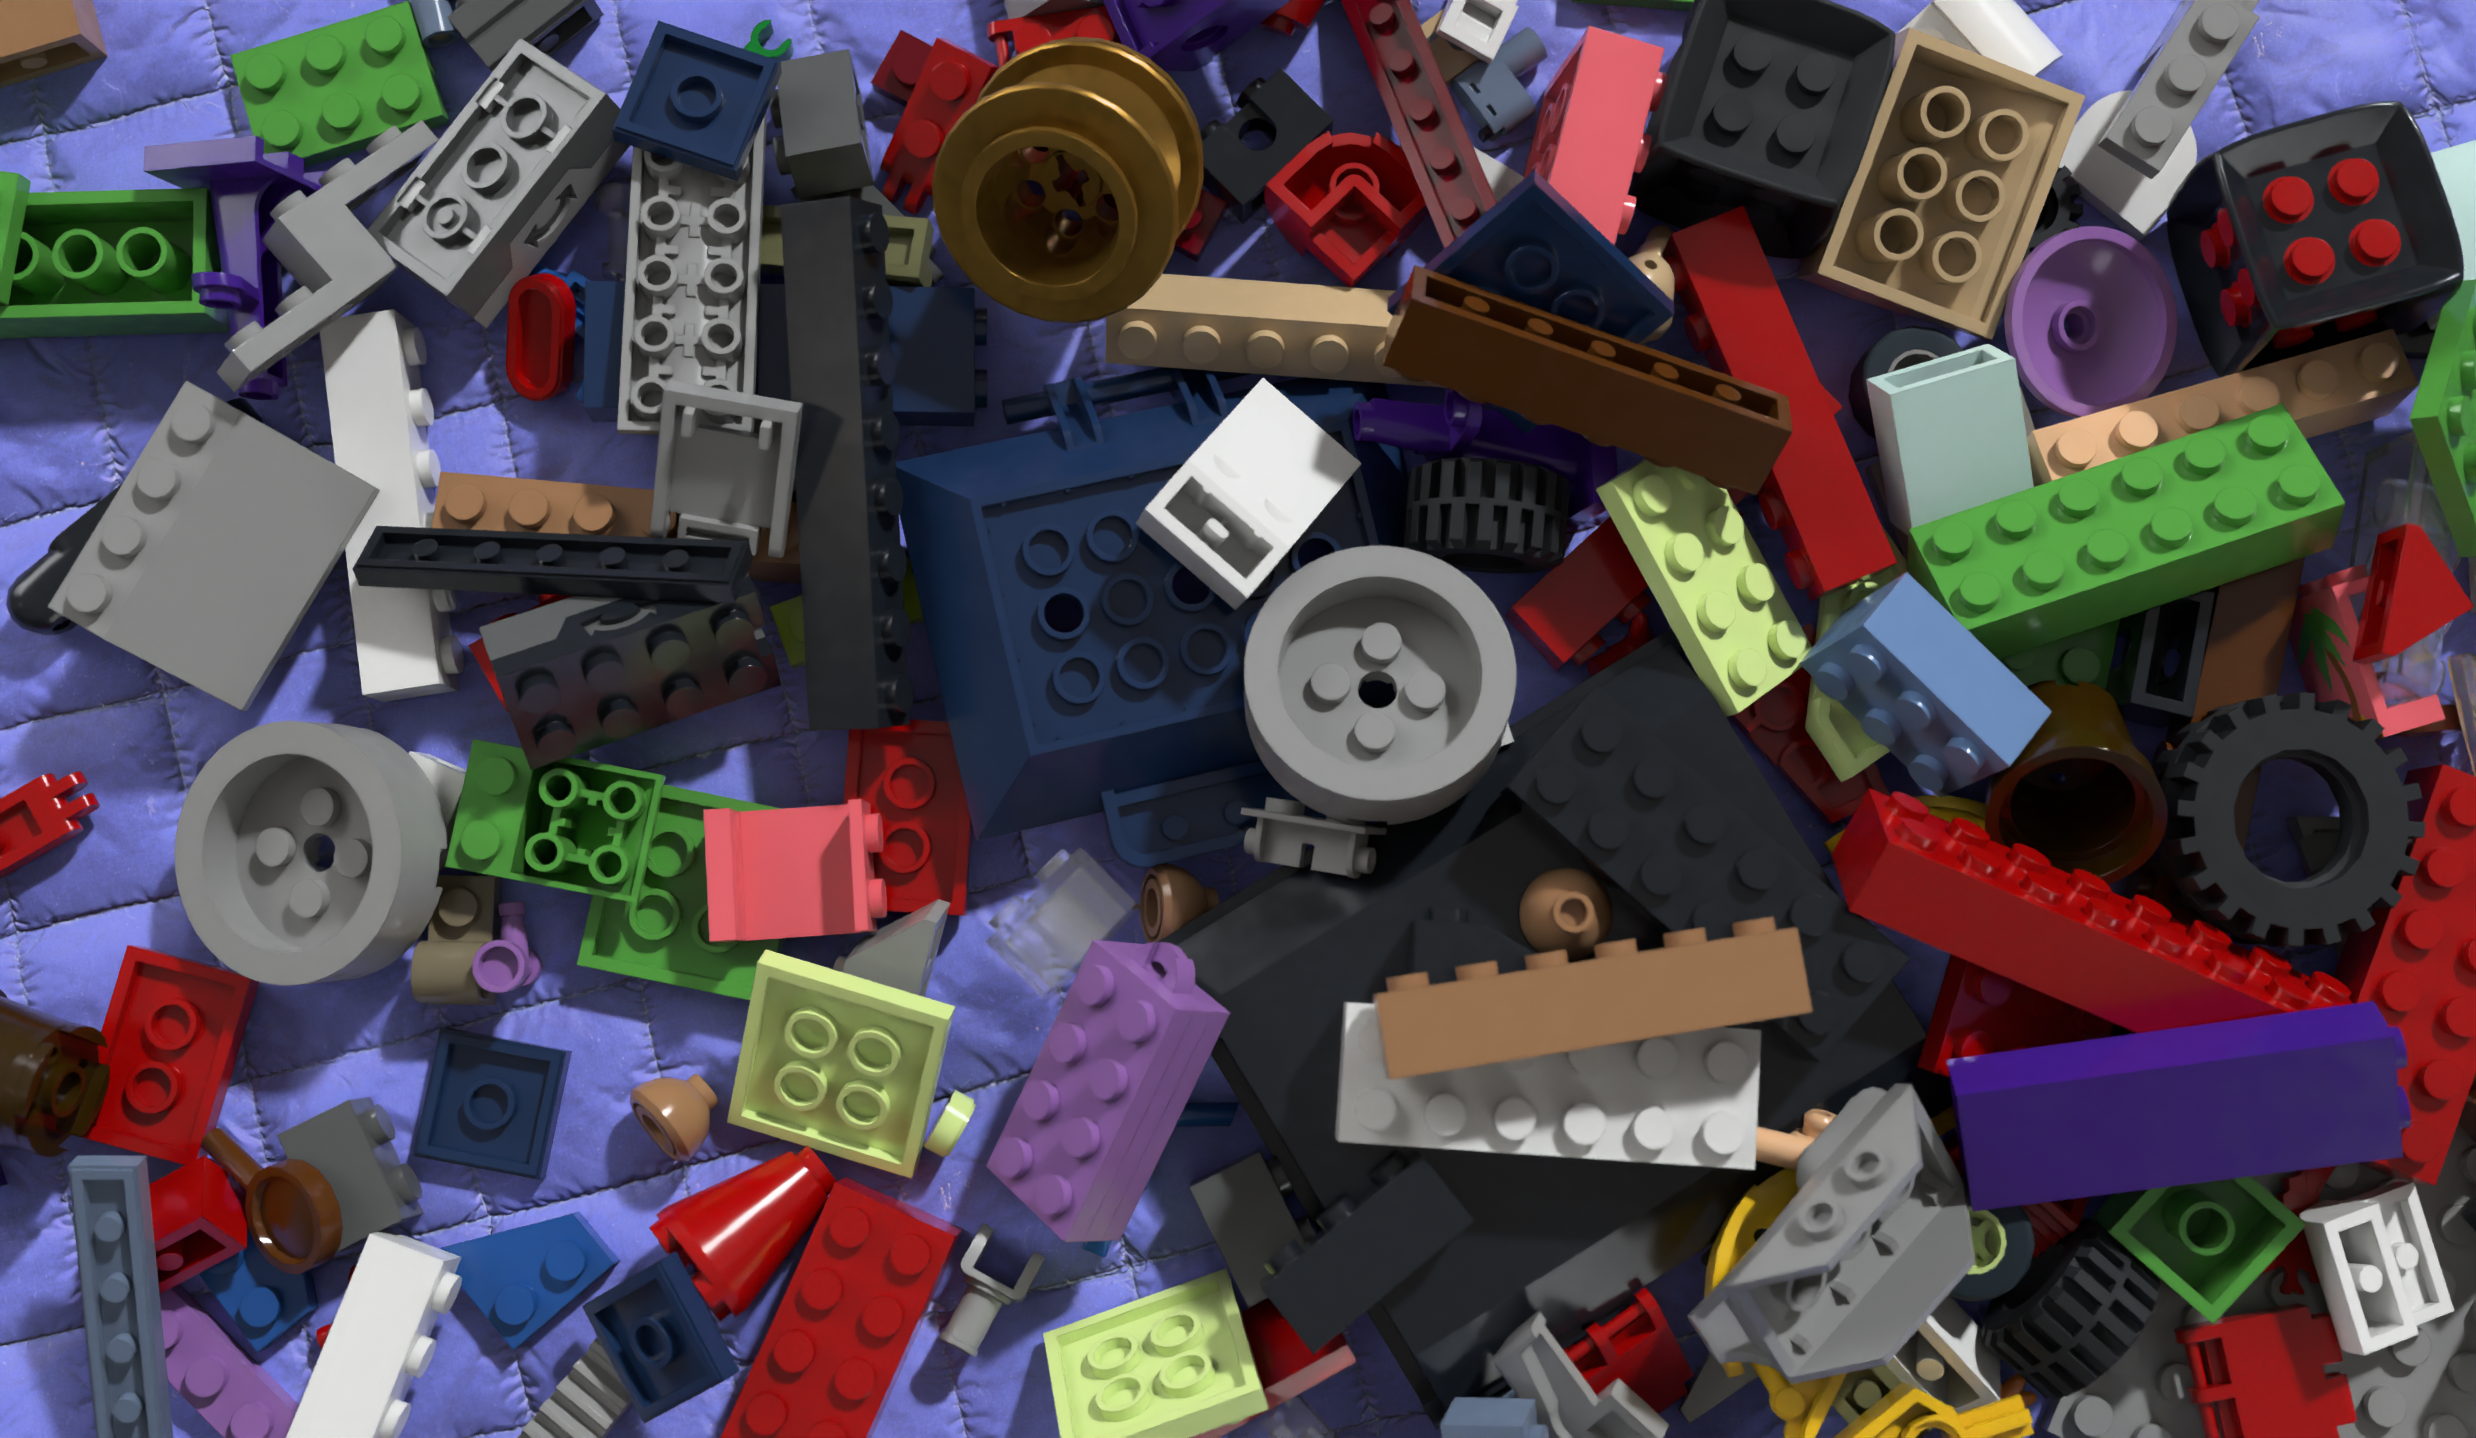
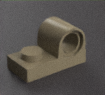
M438 875L436 887H442L443 889L436 909L429 921L428 941L418 942L412 957L411 987L413 996L417 1002L425 1004L496 1005L497 993L483 989L476 982L472 972V962L476 952L484 944L499 940L500 917L498 904H501L502 877Z

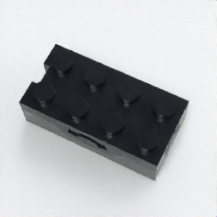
M749 574L746 576L736 603L573 596L479 627L497 682L530 770L781 685L773 652L761 627L765 625L757 591Z

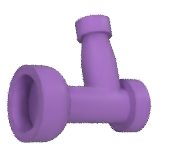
M524 901L498 904L499 917H502L501 940H494L484 944L474 956L472 962L473 976L476 982L487 991L494 993L510 992L519 986H529L535 983L541 976L543 969L542 960L535 951L528 949V937L523 915H526Z

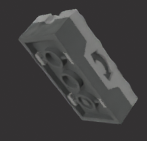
M519 38L367 231L402 269L487 329L508 302V297L514 284L531 273L630 145L615 141L612 132L620 108L605 92L522 38Z

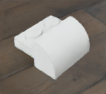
M1931 0V3L1899 31L1901 32L1911 27L2038 78L2063 58V54L2014 0Z
M2396 1181L2344 1201L2324 1200L2310 1206L2300 1214V1219L2306 1224L2303 1229L2339 1345L2345 1352L2367 1355L2418 1335L2417 1325L2454 1311L2414 1182Z

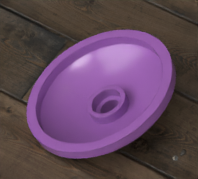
M2086 226L2063 231L2046 239L2026 257L2016 272L2008 292L2004 326L2009 354L2015 357L2017 373L2029 391L2049 408L2064 415L2079 418L2146 399L2155 390L2168 370L2176 345L2178 319L2172 287L2166 273L2153 254L2136 239L2123 232L2107 227ZM2065 319L2069 324L2068 336L2066 335L2064 329Z

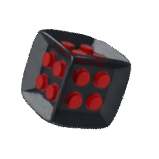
M2379 101L2351 106L2274 127L2235 141L2200 160L2179 185L2167 207L2168 240L2176 273L2202 348L2219 377L2393 329L2396 335L2409 332L2426 322L2457 294L2464 279L2463 252L2459 233L2443 185L2418 124L2406 106L2400 101Z

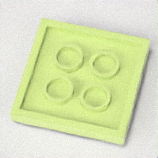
M766 949L757 962L727 1123L802 1146H809L815 1150L912 1179L920 1161L955 1006Z
M1227 1268L1043 1333L1060 1438H1190L1226 1424L1238 1423L1251 1415L1269 1409L1235 1289Z

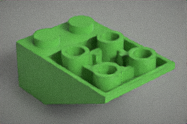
M473 739L445 867L639 904L666 776L571 757L530 770L523 748Z

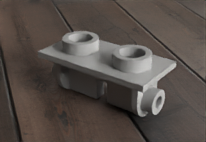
M1266 797L1265 809L1241 808V814L1258 817L1256 828H1249L1244 838L1245 853L1253 854L1257 862H1269L1303 868L1306 845L1311 844L1314 845L1311 870L1345 875L1356 879L1361 873L1371 874L1375 867L1376 850L1375 848L1367 847L1369 834L1386 835L1387 828L1365 825V820L1347 818L1346 822L1327 815L1326 818L1304 815L1305 804L1287 799Z

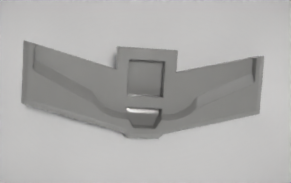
M1537 1311L1519 1326L1492 1358L1496 1368L1519 1398L1535 1399L1537 1423L1547 1425L1549 1438H1663L1669 1427V1424L1619 1378L1596 1395L1544 1325L1546 1318L1540 1311Z

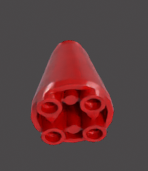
M806 1146L796 1155L791 1151L786 1152L666 1206L656 1214L659 1220L652 1224L649 1229L668 1255L677 1251L685 1268L691 1264L694 1266L697 1272L690 1278L701 1298L721 1322L730 1314L735 1318L738 1317L749 1307L820 1215L828 1199L827 1195L830 1194L834 1183L837 1181L809 1146Z

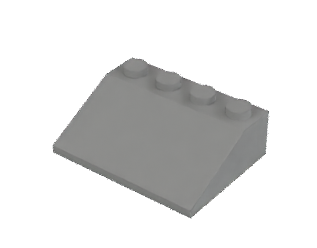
M186 380L48 607L117 647L237 709L247 712L380 489Z

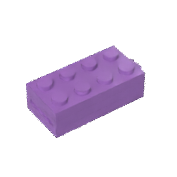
M1092 940L986 1166L1064 1242L1112 1241L1121 1239L1230 1015L1228 1010L1195 984L1193 960L1188 959L1180 947L1173 943L1165 942L1138 944Z

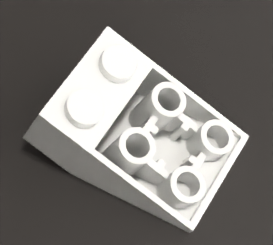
M1262 378L1148 504L1136 524L1236 610L1252 594L1362 463L1267 380Z

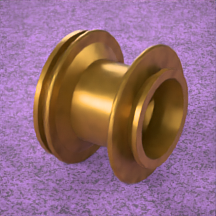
M1071 37L1049 41L1017 54L995 72L981 90L976 104L962 114L946 135L936 158L932 191L934 213L941 237L955 263L974 285L994 301L1019 314L1047 322L1079 323L1099 320L1123 311L1143 297L1161 277L1173 253L1176 239L1186 229L1198 205L1204 180L1203 143L1198 122L1186 96L1170 75L1150 58L1126 45L1101 38ZM1033 147H1048V151L1041 152ZM1026 180H1033L1041 184L1045 195L1033 194ZM1113 194L1117 209L1110 207L1105 202L1103 195ZM1063 209L1076 211L1081 216L1083 222L1066 219Z

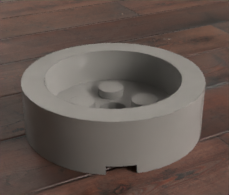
M1394 546L1354 547L1328 554L1305 565L1287 578L1268 598L1254 622L1246 647L1244 659V708L1249 734L1257 754L1270 774L1288 793L1310 808L1346 822L1347 818L1365 821H1387V825L1402 824L1435 814L1459 800L1479 782L1494 761L1503 741L1515 698L1516 661L1514 648L1507 627L1493 602L1479 586L1455 567L1428 554ZM1379 680L1387 684L1392 683L1396 699L1384 708L1367 706L1358 695V690L1361 688L1363 681Z
M301 721L272 722L245 731L226 743L208 760L190 787L181 810L175 838V872L178 890L188 919L205 946L225 965L245 977L258 982L284 986L357 979L375 973L393 963L415 943L426 928L436 909L443 889L442 887H436L439 872L440 849H447V833L441 806L429 779L417 762L391 739L367 728H358L344 724ZM320 836H329L336 849L334 862L328 869L316 865L320 861L318 855L319 846L322 842Z

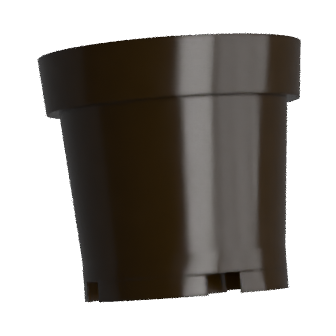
M2055 680L2031 684L2027 688L2052 713L2011 766L1992 774L1986 791L1985 831L1989 834L1990 840L2008 848H2012L2015 843H2019L2035 849L2051 862V866L2069 874H2072L2075 869H2081L2099 877L2107 884L2121 880L2140 868L2153 855L2161 843L2166 830L2168 817L2167 803L2155 772L2144 755L2134 747L2127 730L2122 709L2108 692L2092 683L2078 680V686L2056 685ZM2055 772L2063 773V776L2060 778L2050 777Z
M1 989L0 1147L22 1150L45 1157L59 1156L68 1149L58 1146L70 1135L83 1137L92 1126L102 1107L110 1079V1066L99 1063L98 1046L108 1048L106 1039L99 1030L93 1027L70 1022L8 999Z

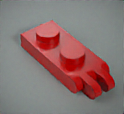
M936 38L881 163V170L889 173L882 194L891 203L894 204L899 199L906 183L911 185V188L904 201L903 209L911 214L916 215L921 210L927 195L933 197L932 182L936 158L945 137L962 114L976 104L981 90L998 70V66L945 38Z
M81 771L71 773L58 781L53 773L42 775L0 799V879L77 836L84 830L79 820L97 810L100 804L93 793L83 795L70 803L67 800L68 797L88 785Z

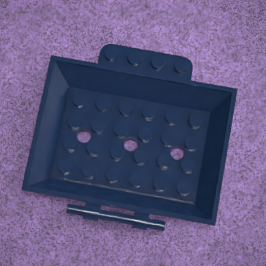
M1160 367L1084 383L1083 379L1079 377L1072 380L1043 385V392L1002 400L1003 414L1007 425L1049 416L1050 421L1055 423L1056 429L896 462L897 480L903 491V507L899 514L976 841L1102 812L1109 842L1116 857L1128 866L1148 868L1244 845L1246 832L1249 828H1256L1258 817L1241 814V808L1265 809L1266 797L1299 801L1288 793L1264 766L1249 734L1244 708V659L1247 642L1254 622L1268 598L1287 578L1301 569L1298 561V552L1303 544L1318 543L1324 546L1329 554L1363 546H1394L1403 548L1409 478L1402 450L1399 447L1371 441H1356L1353 433L1352 418L1355 403L1370 402L1373 398L1389 400L1385 383L1302 377L1271 384L1362 464L1252 594L1236 610L1208 586L1205 600L1198 604H1187L1179 600L1174 594L1172 581L1176 573L1188 569L1143 531L1136 522L1148 504L1253 389L1249 388L1223 394L1217 381L1251 375V373ZM1169 391L1173 397H1177L1179 400L1177 404L1100 420L1094 409L1096 406ZM1059 597L1074 601L1081 611L1080 626L1066 633L1052 629L1046 622L1044 615L1045 606L1048 602ZM1379 680L1363 681L1361 688L1358 690V695L1362 702L1373 708H1384L1396 699L1392 683L1387 684ZM1305 805L1304 815L1326 818L1325 814Z

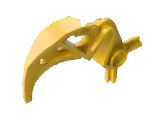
M1784 1168L1758 1186L1753 1185L1731 1209L1720 1228L1710 1252L1705 1273L1704 1299L1756 1243L1754 1240L1755 1231L1759 1228L1767 1230L1798 1194L1796 1170ZM1742 1362L1722 1363L1728 1378L1745 1374ZM1750 1362L1770 1393L1769 1402L1771 1410L1778 1417L1786 1421L1783 1430L1784 1438H1815L1847 1373L1791 1384L1775 1368ZM1901 1382L1833 1438H1916L1921 1431L1933 1427L1938 1428L1942 1438H2022L2034 1434L2031 1426L2033 1421L2030 1412L2025 1408L2020 1394L1956 1413L1951 1405H1946L1916 1387Z

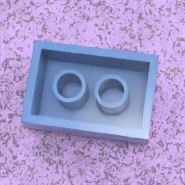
M1908 572L1843 611L1799 663L1814 678L1815 684L1825 695L1840 702L1861 723L1862 729L1873 741L1885 745L1908 768L1915 782L1923 788L1932 791L1939 798L2010 767L2052 713L2034 693Z

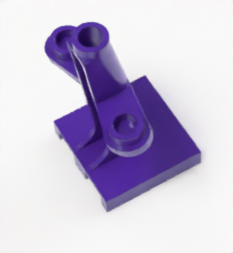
M256 135L145 146L144 172L180 188H207L210 190L222 273L198 272L191 275L193 290L200 294L199 303L210 308L228 309L232 336L253 321H257L264 329L280 317L275 308L284 301L281 263L262 242L275 222L270 212L285 198L298 190H301L306 197H309L321 189L323 186L318 181L327 171L304 173V159L290 152L264 154V139ZM320 332L309 340L320 339ZM286 356L239 389L238 395L254 400L278 399L280 387H288Z
M1449 388L1446 390L1444 406L1373 398L1370 402H1356L1354 405L1352 423L1356 441H1371L1413 450L1415 454H1424L1428 461L1448 458H1494L1520 461L1550 469L1570 482L1567 527H1579L1607 510L1596 488L1618 475L1616 446L1603 447L1595 445L1586 440L1581 434L1553 424L1537 425L1525 435L1501 412L1483 410L1482 404L1471 402L1462 397L1457 391Z

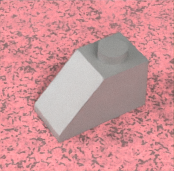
M938 899L877 930V932L863 937L847 958L843 956L837 958L833 970L925 997L951 903Z

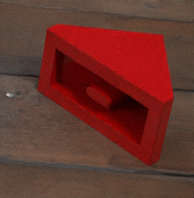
M2406 523L2377 535L2353 662L2369 664L2394 657L2474 607L2421 526Z

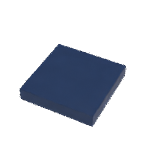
M658 21L612 128L614 140L738 181L782 74L781 61Z
M448 1027L440 1028L413 1156L538 1180L544 1179L548 1168L572 1051Z
M677 1251L582 1305L644 1423L740 1372Z

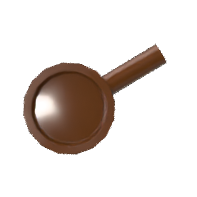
M216 1128L206 1134L201 1142V1147L247 1191L245 1210L248 1228L256 1247L270 1264L283 1273L299 1275L333 1259L340 1247L343 1231L340 1205L332 1186L317 1168L304 1160L290 1158L263 1168L223 1129Z

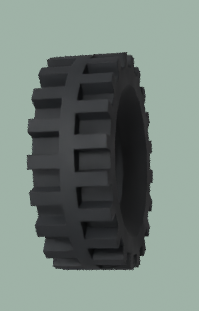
M2298 692L2284 696L2273 694L2220 706L2208 711L2209 717L2205 720L2190 723L2183 727L2177 733L2182 739L2181 744L2176 749L2162 751L2155 763L2165 770L2160 786L2166 799L2168 812L2166 830L2159 844L2163 857L2150 862L2155 876H2171L2177 889L2168 897L2177 908L2193 907L2201 914L2198 919L2199 921L2209 923L2221 931L2231 934V940L2240 944L2268 945V947L2328 945L2340 942V935L2345 932L2366 931L2376 924L2370 915L2375 909L2394 908L2403 897L2392 887L2396 877L2415 876L2420 861L2405 855L2408 839L2425 838V822L2409 821L2407 801L2423 798L2419 783L2402 785L2396 772L2397 767L2409 761L2401 747L2383 750L2375 740L2385 728L2373 718L2354 721L2348 717L2352 705L2339 699L2323 703L2315 701V693ZM2291 759L2312 767L2327 781L2339 806L2340 836L2332 859L2319 873L2300 882H2284L2261 873L2247 860L2235 834L2234 805L2241 784L2255 768L2272 760Z

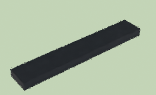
M376 526L355 563L353 572L359 586L736 603L752 564L753 556L750 544L747 541Z

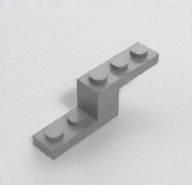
M2182 0L2138 68V71L2142 72L2143 76L2097 146L2146 177L2153 179L2166 164L2260 18V16L2252 12L2260 0Z
M422 120L403 133L396 126L389 128L367 146L366 150L370 154L368 157L356 165L349 158L343 159L319 179L318 182L323 186L321 189L309 197H306L301 190H298L285 198L270 212L275 222L262 242L302 287L275 308V311L280 316L278 319L264 329L257 321H253L225 343L224 346L229 350L230 354L217 370V374L234 392L241 389L380 289L396 270L398 265L354 216L352 211L416 168L439 139Z

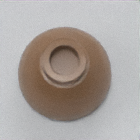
M1169 863L1152 866L1146 872L1143 879L1140 897L1141 924L1147 943L1162 940L1219 905L1216 889L1214 887H1203L1193 874L1182 867Z
M1562 867L1542 873L1529 884L1521 899L1519 919L1526 939L1539 953L1566 949L1568 961H1575L1594 953V945L1604 943L1613 923V906L1607 890L1594 876L1576 868Z
M693 1074L687 1080L672 1077L655 1078L631 1090L630 1106L634 1115L651 1139L668 1156L677 1161L687 1162L699 1151L710 1127V1110L719 1103L713 1090L699 1075Z

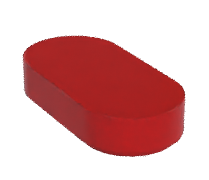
M549 273L535 274L520 279L514 284L508 297L506 373L515 391L522 397L532 401H544L562 394L571 384L573 377L576 321L575 298L569 286L562 279Z

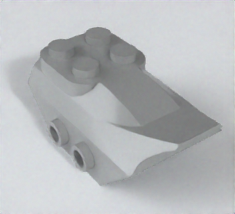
M1895 1083L1888 1092L1876 1087H1870L1859 1092L1846 1103L1842 1111L1812 1144L1803 1150L1797 1162L1796 1182L1799 1189L1798 1194L1726 1277L1687 1316L1712 1356L1720 1364L1751 1362L1775 1368L1791 1384L1887 1365L1975 1264L1968 1198L1964 1182L1912 1085Z

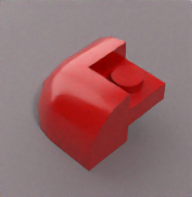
M1328 131L1308 143L1265 184L1264 188L1267 209L1285 239L1301 256L1309 250L1347 287H1354L1385 256L1390 257L1429 213L1404 151L1397 144L1376 132L1375 137L1353 132L1330 135Z

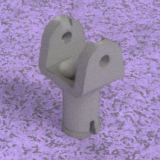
M984 1223L981 1225L961 1261V1272L965 1277L963 1282L968 1287L952 1314L946 1329L939 1336L941 1340L973 1357H976L978 1348L1002 1304L1009 1306L1010 1303L1016 1304L1024 1300L1046 1256L1034 1251L1014 1289L981 1273L975 1267L994 1232V1229Z

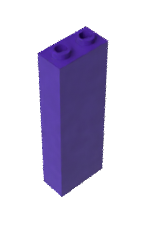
M2374 1001L1946 1060L1962 1174L1966 1180L1972 1211L2403 1157L2401 1129L2410 1128L2411 1126L2408 1098L2403 1087L2398 1086L2397 1069L2407 1067L2405 1041L2398 1026H2388Z

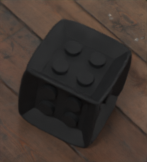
M1694 0L1684 24L1682 43L1666 72L1667 84L1657 111L1652 112L1645 132L1652 135L1651 147L1646 163L1641 173L1633 172L1628 195L1636 197L1635 207L1664 223L1685 229L1744 206L1765 255L1787 259H1803L1811 255L1835 224L1839 215L1840 204L1848 193L1860 167L1890 75L1895 49V33L1876 19L1829 0Z

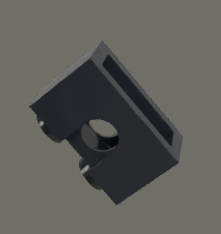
M1281 68L1267 81L1259 77L1244 89L1236 101V105L1241 110L1225 125L1218 119H1215L1200 131L1203 143V185L1213 195L1226 201L1227 209L1242 224L1265 204L1264 188L1266 183L1308 143L1328 131L1332 135L1334 120ZM1259 130L1273 144L1264 150L1257 151L1247 148L1241 142V139L1245 134Z
M2204 590L2120 619L2117 636L2124 637L2125 639L2121 666L2109 671L2105 691L2117 701L2122 709L2125 720L2163 728L2193 718L2214 592ZM2181 647L2180 661L2175 673L2171 677H2165L2164 661L2169 648L2177 649Z

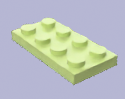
M1643 459L1596 488L1598 495L1696 674L1712 694L1726 717L1741 712L1802 667L1799 663L1812 649V646L1726 489L1711 484L1703 476L1677 467L1662 468L1650 463L1646 459Z

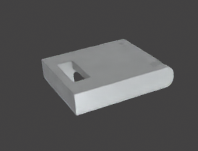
M670 380L663 390L650 535L652 537L665 538L671 524V512L682 513L679 517L677 538L747 541L750 544L752 555H756L760 545L762 527L770 528L768 556L782 559L787 544L803 403ZM701 409L762 419L760 432L756 434L700 424Z

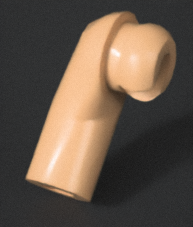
M1811 1109L1805 1113L1803 1128H1798L1790 1134L1757 1126L1756 1161L1797 1171V1162L1803 1150L1812 1144L1836 1115L1821 1109Z

